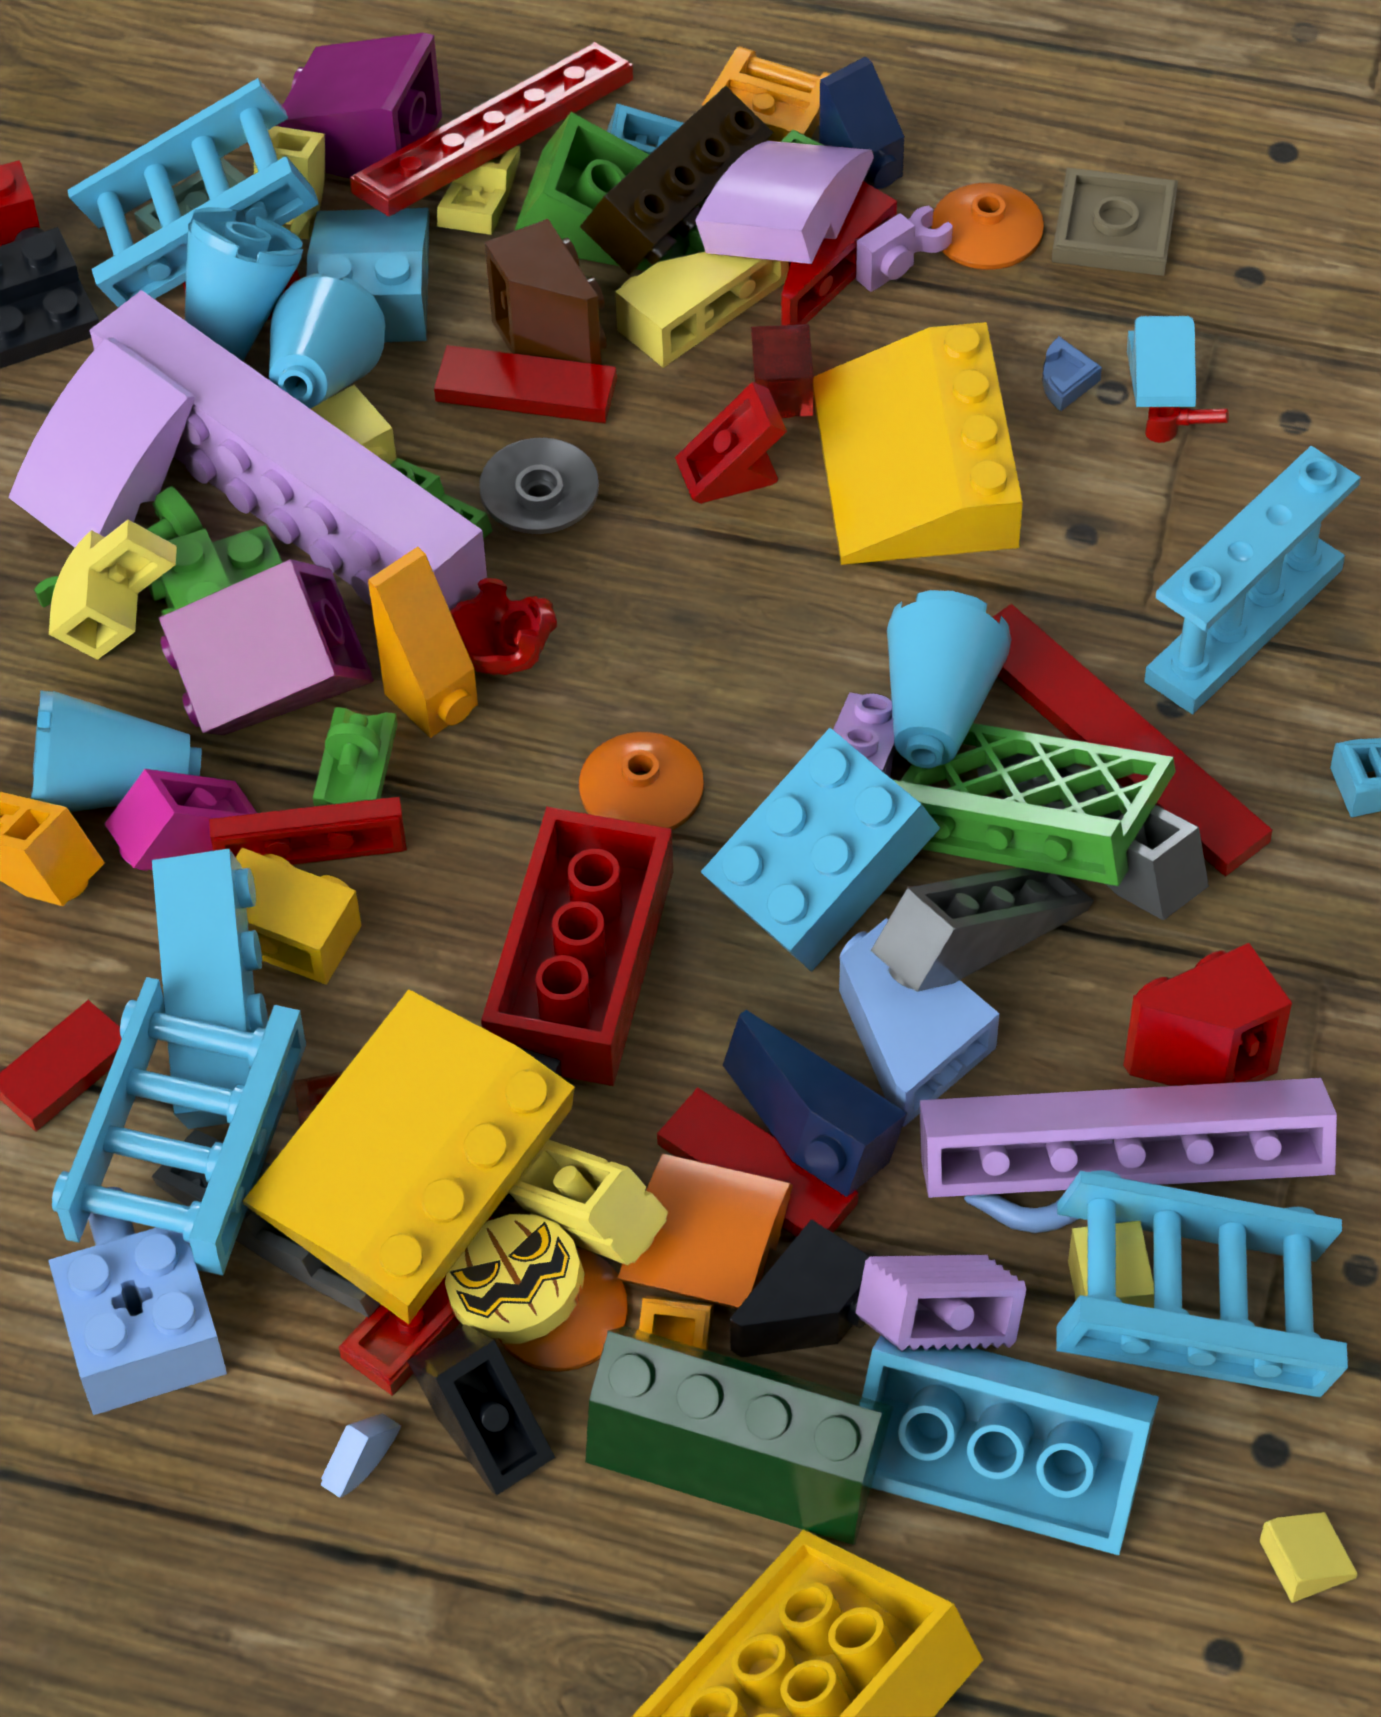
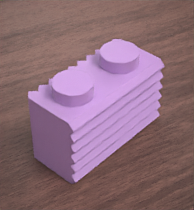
M988 1255L872 1256L865 1260L856 1314L862 1321L901 1351L907 1347L915 1351L919 1346L925 1351L931 1346L937 1350L942 1346L951 1350L955 1345L961 1350L967 1345L972 1349H975L978 1345L986 1349L990 1344L995 1348H999L1002 1344L1010 1348L1017 1339L1026 1286L1024 1281H1018L1017 1275H1010L1009 1270H1003L1002 1265H996L995 1260H989Z

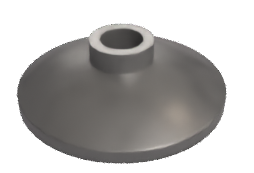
M529 438L507 445L495 453L483 468L479 487L485 509L498 523L518 532L545 534L568 528L588 514L597 499L599 481L593 462L578 447L553 438Z

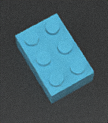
M829 728L701 870V873L723 895L812 972L936 834L940 827L921 803L833 729Z

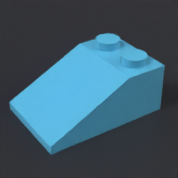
M404 208L390 217L377 209L317 211L307 254L306 276L325 274L323 277L339 280L346 277L358 282L374 296L385 316L384 342L427 341L429 208Z

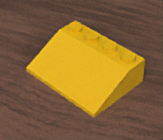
M987 322L928 327L812 377L811 385L841 565L1019 548L1023 501Z
M408 989L243 1199V1204L409 1324L571 1111L575 1087L518 1046Z
M803 1529L632 1717H934L980 1665L983 1658L954 1603Z

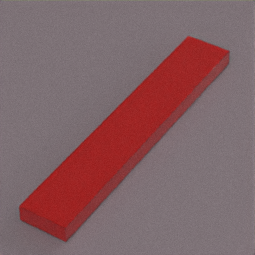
M594 42L350 177L351 193L390 217L567 118L570 112L576 113L633 81V64Z
M1012 603L992 617L1000 624L1002 616L1009 625L1011 635L1009 654L998 677L1068 739L1174 757L1176 772L1155 805L1199 827L1204 859L1226 877L1271 842L1273 830ZM1133 773L1116 779V781L1123 787H1127L1146 780L1148 776Z

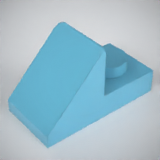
M1137 317L1134 331H1128L1127 355L1136 407H1195L1196 367L1195 324L1193 317Z

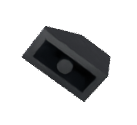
M811 1219L730 1318V1350L743 1358L835 1345L841 1341L853 1325L857 1328H862L866 1323L858 1317L856 1308L865 1260L870 1256Z
M464 1324L407 1360L438 1420L492 1493L499 1495L555 1458L495 1340Z

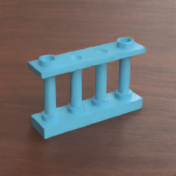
M259 78L67 190L69 198L98 229L103 226L105 227L114 256L92 268L96 285L118 308L141 290L156 299L186 281L188 224L191 222L195 209L205 207L228 208L238 211L235 220L237 222L254 225L256 216H259L282 226L319 204L314 188L287 156L279 160L277 158L268 130L288 119L285 109ZM248 142L258 172L230 188L220 158ZM200 170L210 200L182 216L172 186ZM152 198L161 229L134 244L124 214Z
M1310 446L1156 591V599L1184 617L1182 633L1146 667L1144 682L1193 715L1342 571L1345 555L1319 539L1321 523L1331 511L1359 486L1361 477L1313 446Z
M146 977L137 1001L129 1000L125 1006L120 1024L121 1043L70 1172H61L56 1181L52 1196V1209L58 1213L66 1240L77 1243L80 1242L90 1213L183 1233L184 1240L190 1242L197 1270L223 1276L248 1208L243 1204V1199L257 1183L306 1047L301 1013L297 1009L274 1005L266 1029L257 1028L254 1033L165 1014L164 998L159 979ZM157 1040L248 1059V1065L251 1067L245 1085L237 1084L233 1090L146 1071ZM136 1096L227 1116V1122L230 1124L224 1142H215L212 1148L126 1129L124 1125ZM113 1154L205 1174L206 1181L209 1182L202 1202L193 1201L190 1206L106 1188L101 1185Z
M1105 1170L1080 1171L1057 1202V1215L1088 1220V1296L1080 1295L1057 1324L1056 1351L1314 1397H1321L1348 1369L1347 1343L1322 1339L1314 1332L1311 1261L1316 1262L1342 1232V1219L1317 1215L1313 1210L1305 1207L1279 1208L1123 1179L1120 1175ZM1141 1221L1142 1230L1153 1232L1154 1308L1123 1303L1121 1299L1116 1297V1223ZM1181 1237L1218 1244L1220 1320L1189 1315L1186 1310L1182 1309ZM1246 1249L1283 1256L1286 1332L1255 1327L1254 1323L1248 1320Z

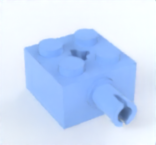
M106 1187L119 1191H124L123 1189L118 1187ZM90 1213L88 1221L96 1246L48 1260L79 1375L93 1415L227 1374L189 1242L184 1240L183 1233L156 1227L135 1234L133 1224L130 1221Z

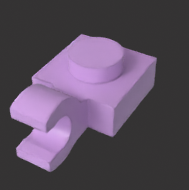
M929 205L914 211L909 219L899 213L857 240L856 280L872 292L886 282L900 278L914 265V253L920 251L936 253L946 249L952 242L953 225L947 222L937 229H928L932 226L933 209Z

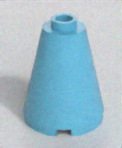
M216 207L195 209L191 222L188 224L185 321L244 361L275 307L276 302L302 260L303 249L301 247L303 242L288 229L259 216H256L254 225L235 221L238 213L237 210Z
M311 274L301 278L287 288L273 309L270 334L269 380L308 408L315 407L367 375L379 361L384 348L386 325L383 312L372 294L358 282L346 277L339 280L323 277L325 274Z
M928 590L917 593L916 602L903 608L901 601L894 607L887 627L894 744L899 754L917 767L933 768L944 765L954 759L1008 657L1011 645L1008 623L1002 616L999 624L986 613L988 604L977 597L956 591Z
M40 690L31 799L64 806L70 812L118 806L144 769L200 776L202 749L190 747V734L56 691Z

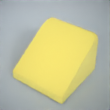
M1325 1512L1278 1517L1264 1522L1260 1543L1291 1603L1357 1577V1572Z

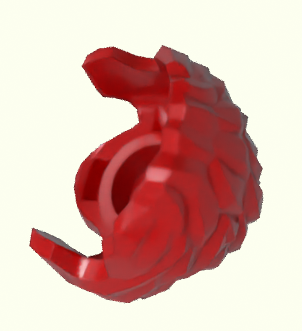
M494 578L481 579L477 583L480 589L479 594L473 599L459 602L450 611L474 670L491 675H508L513 672L531 669L539 661L540 653L544 649L549 634L557 627L553 603L547 598H538L537 595L512 601L506 594L507 586L502 580Z

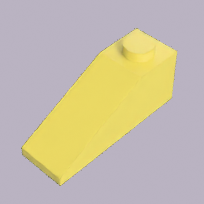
M706 252L657 262L640 275L629 278L621 288L615 291L617 331L664 368L783 285L789 271V262L708 254Z

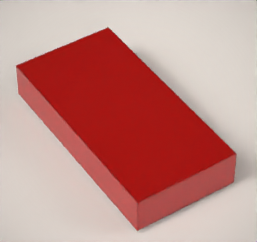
M87 1000L0 1072V1100L37 1132L110 1070L122 1040L120 1027L90 1000Z

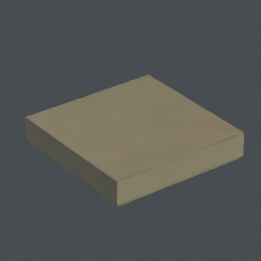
M1067 168L1053 244L1052 262L1164 276L1178 181Z

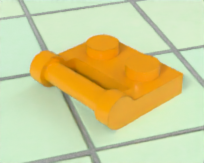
M739 46L733 52L703 101L702 106L726 85L774 132L768 140L781 142L792 130L811 138L819 125L820 79L832 73L823 72L821 76L758 58L754 50Z

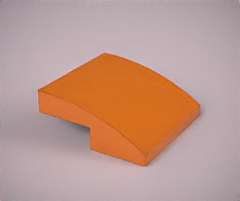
M662 1154L646 1191L651 1192L668 1211L667 1221L655 1235L653 1243L648 1250L640 1255L635 1263L632 1262L629 1265L622 1263L618 1278L627 1283L738 1309L762 1280L769 1249L774 1251L777 1249L793 1185L788 1182Z

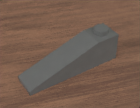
M1018 753L999 761L1006 768L1034 757ZM1075 763L1057 771L1062 778L1087 769ZM988 764L977 768L978 777L992 773ZM1044 774L1015 784V786L1022 793L1050 782ZM1102 784L1073 796L1078 803H1082L1108 792ZM1003 789L996 791L1004 799L1008 798ZM1061 799L1043 805L1044 807L1061 810L1066 808ZM1155 805L1126 852L1129 870L1119 886L1105 884L1121 898L1164 921L1209 887L1199 827ZM1119 809L1100 817L1122 820L1124 815Z
M1019 867L908 887L871 951L889 967L888 971L893 979L917 992L954 984L1088 911L1094 900L1066 876Z

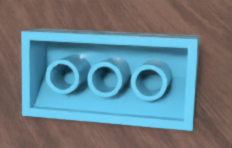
M880 1335L872 1349L862 1397L891 1405L893 1410L871 1488L1115 1555L1120 1554L1159 1400L1158 1396L977 1348L972 1349L969 1346H965L962 1350L956 1345L951 1350L945 1346H942L939 1350L931 1346L927 1351L919 1346L915 1351L909 1347L901 1351Z

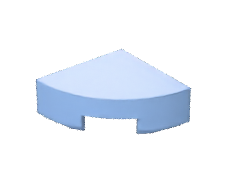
M383 1413L346 1425L321 1478L323 1480L321 1486L339 1498L354 1490L367 1478L384 1457L396 1438L401 1425Z

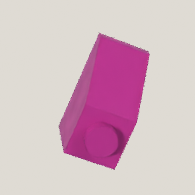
M144 769L105 822V825L119 845V852L123 859L133 868L148 871L153 870L152 860L213 851L209 819L254 814L257 812L236 781Z

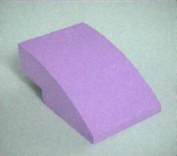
M766 141L755 145L743 153L719 179L695 220L705 252L708 254L812 264L823 239L837 238L874 159L872 150Z
M114 337L105 338L73 376L50 410L19 469L8 498L73 547H76L81 539L91 530L106 537L126 520L134 522L140 504L155 501L156 495L161 491L196 396Z

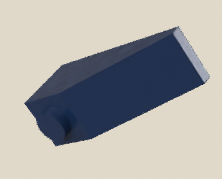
M748 1010L739 1014L723 1067L792 1162L848 1197L889 1164L907 1112Z

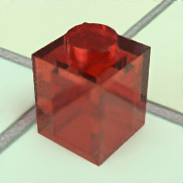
M809 324L751 327L752 382L769 389L781 418L813 416L814 376Z

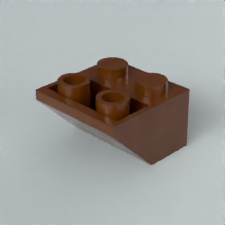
M549 219L486 241L485 252L491 318L510 352L513 354L602 365L601 350L606 348L607 342L604 330L599 322V310L604 309V298L596 279L593 276L585 277L580 269L578 255L571 240L567 237L561 239Z

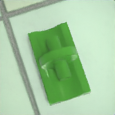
M335 707L314 790V806L381 799L398 726L396 713L385 712L378 715H363L347 708Z

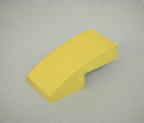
M520 146L511 148L454 180L437 206V227L492 235L513 184L520 159Z

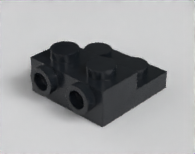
M37 227L27 228L16 236L14 242L0 246V369L90 339V329L99 323V319L80 282L77 265L59 228L56 227L47 231Z

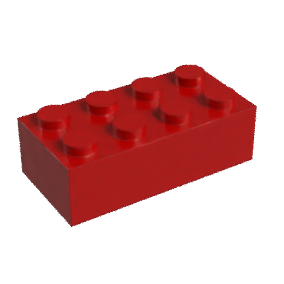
M546 807L482 1015L481 1026L483 1029L516 1046L561 1060L562 1077L614 1086L674 873L672 829Z

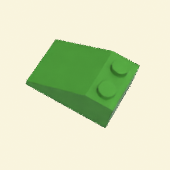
M570 112L542 150L515 230L549 219L561 239L567 237L571 240L578 259L619 266L580 226L601 199L648 157L649 154ZM675 231L671 236L677 242L660 261L698 253V250L690 247L689 234L683 237L678 231ZM645 260L636 269L646 271L653 265L648 260Z

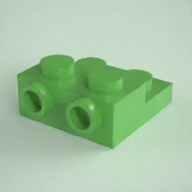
M266 525L214 542L211 541L205 528L168 540L177 546L176 565L151 583L148 588L154 601L162 598L165 599L168 608L161 611L162 616L283 562Z

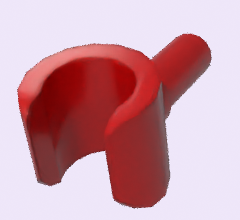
M1149 407L1145 435L1153 442L1165 443L1175 438L1178 426L1228 423L1229 410L1228 408Z

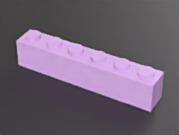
M1321 1078L920 1100L921 1162L928 1198L1067 1190L1080 1171H1111L1120 1175L1123 1179L1155 1185L1335 1175L1337 1114Z

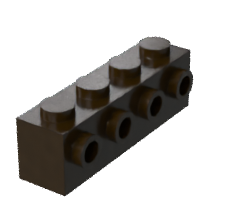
M725 85L601 199L581 224L580 228L628 275L645 260L654 265L676 244L677 240L671 236L675 231H678L685 237L696 226L695 220L702 206L728 168L743 153L755 145L766 142L774 132Z

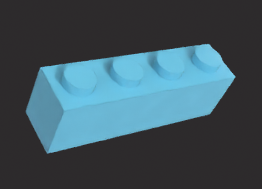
M230 849L152 860L165 1014L254 1033L257 1028L266 1029L268 1023L266 1004L263 994H255L252 971L262 968L261 946L257 931H249L247 908L256 906V890L251 869H243ZM168 1042L170 1075L172 1077L231 1090L237 1084L245 1085L251 1069L248 1065V1059ZM173 1105L174 1115L188 1129L228 1124L227 1116Z

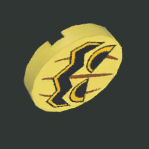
M508 1214L487 1221L446 1274L445 1286L451 1307L463 1325L466 1324L490 1338H501L503 1344H522L546 1336L568 1319L576 1306L574 1299L579 1293L580 1285L583 1288L585 1273L574 1240L558 1223L535 1214Z

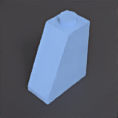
M886 918L869 933L866 931L857 933L844 946L840 954L839 992L885 1098L907 1112L903 1124L904 1127L920 1114V1100H933L940 1097L996 1049L999 1013L961 980L954 984L917 992L893 979L888 971L889 967L871 951L889 920Z

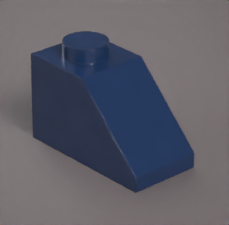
M865 56L820 79L819 143L825 146L872 150L874 159L863 181L876 189H883L903 176L904 134L874 65Z

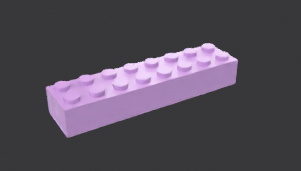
M139 291L90 329L94 350L105 338L114 337L196 396L173 456L186 466L187 470L196 480L203 484L211 483L226 494L232 505L240 512L245 514L251 512L266 523L271 532L285 544L292 542L309 554L315 565L330 568L332 573H335L350 584L365 603L371 605L368 579L417 546L426 554L450 611L459 602L473 599L479 594L480 589L477 583L481 579L487 578L482 529L144 291Z

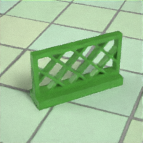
M973 723L962 744L976 746L977 748L958 754L952 761L933 768H921L912 764L901 781H893L921 803L940 827L936 834L922 848L923 850L1119 886L1129 870L1126 852L1176 771L1174 757ZM1018 753L1034 757L1006 768L999 761ZM1075 763L1091 766L1090 769L1062 778L1057 771ZM987 764L992 773L962 783L958 774ZM1133 773L1148 776L1146 780L1124 788H1120L1115 781ZM1044 774L1050 782L1022 793L1015 786V784ZM947 779L951 787L943 789L927 785ZM1102 784L1108 792L1082 803H1078L1073 796ZM1003 789L1008 798L999 799L984 795ZM1061 799L1066 808L1061 810L1044 807L1043 805ZM1119 809L1124 815L1122 820L1100 817Z

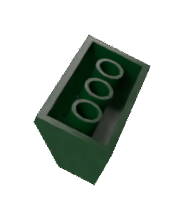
M623 1326L608 1331L589 1398L585 1463L855 1545L893 1406Z

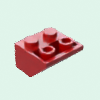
M1250 943L1229 952L1224 950L1215 951L1200 960L1194 968L1171 979L1159 977L1150 981L1133 996L1123 1066L1130 1076L1169 1086L1261 1081L1278 1072L1292 1002Z

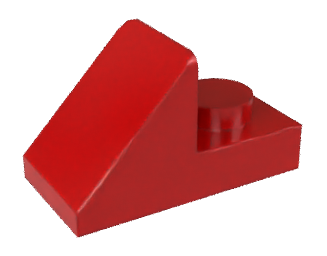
M751 382L675 456L693 501L701 504L764 488L778 482L777 474L767 450L787 430L768 388Z

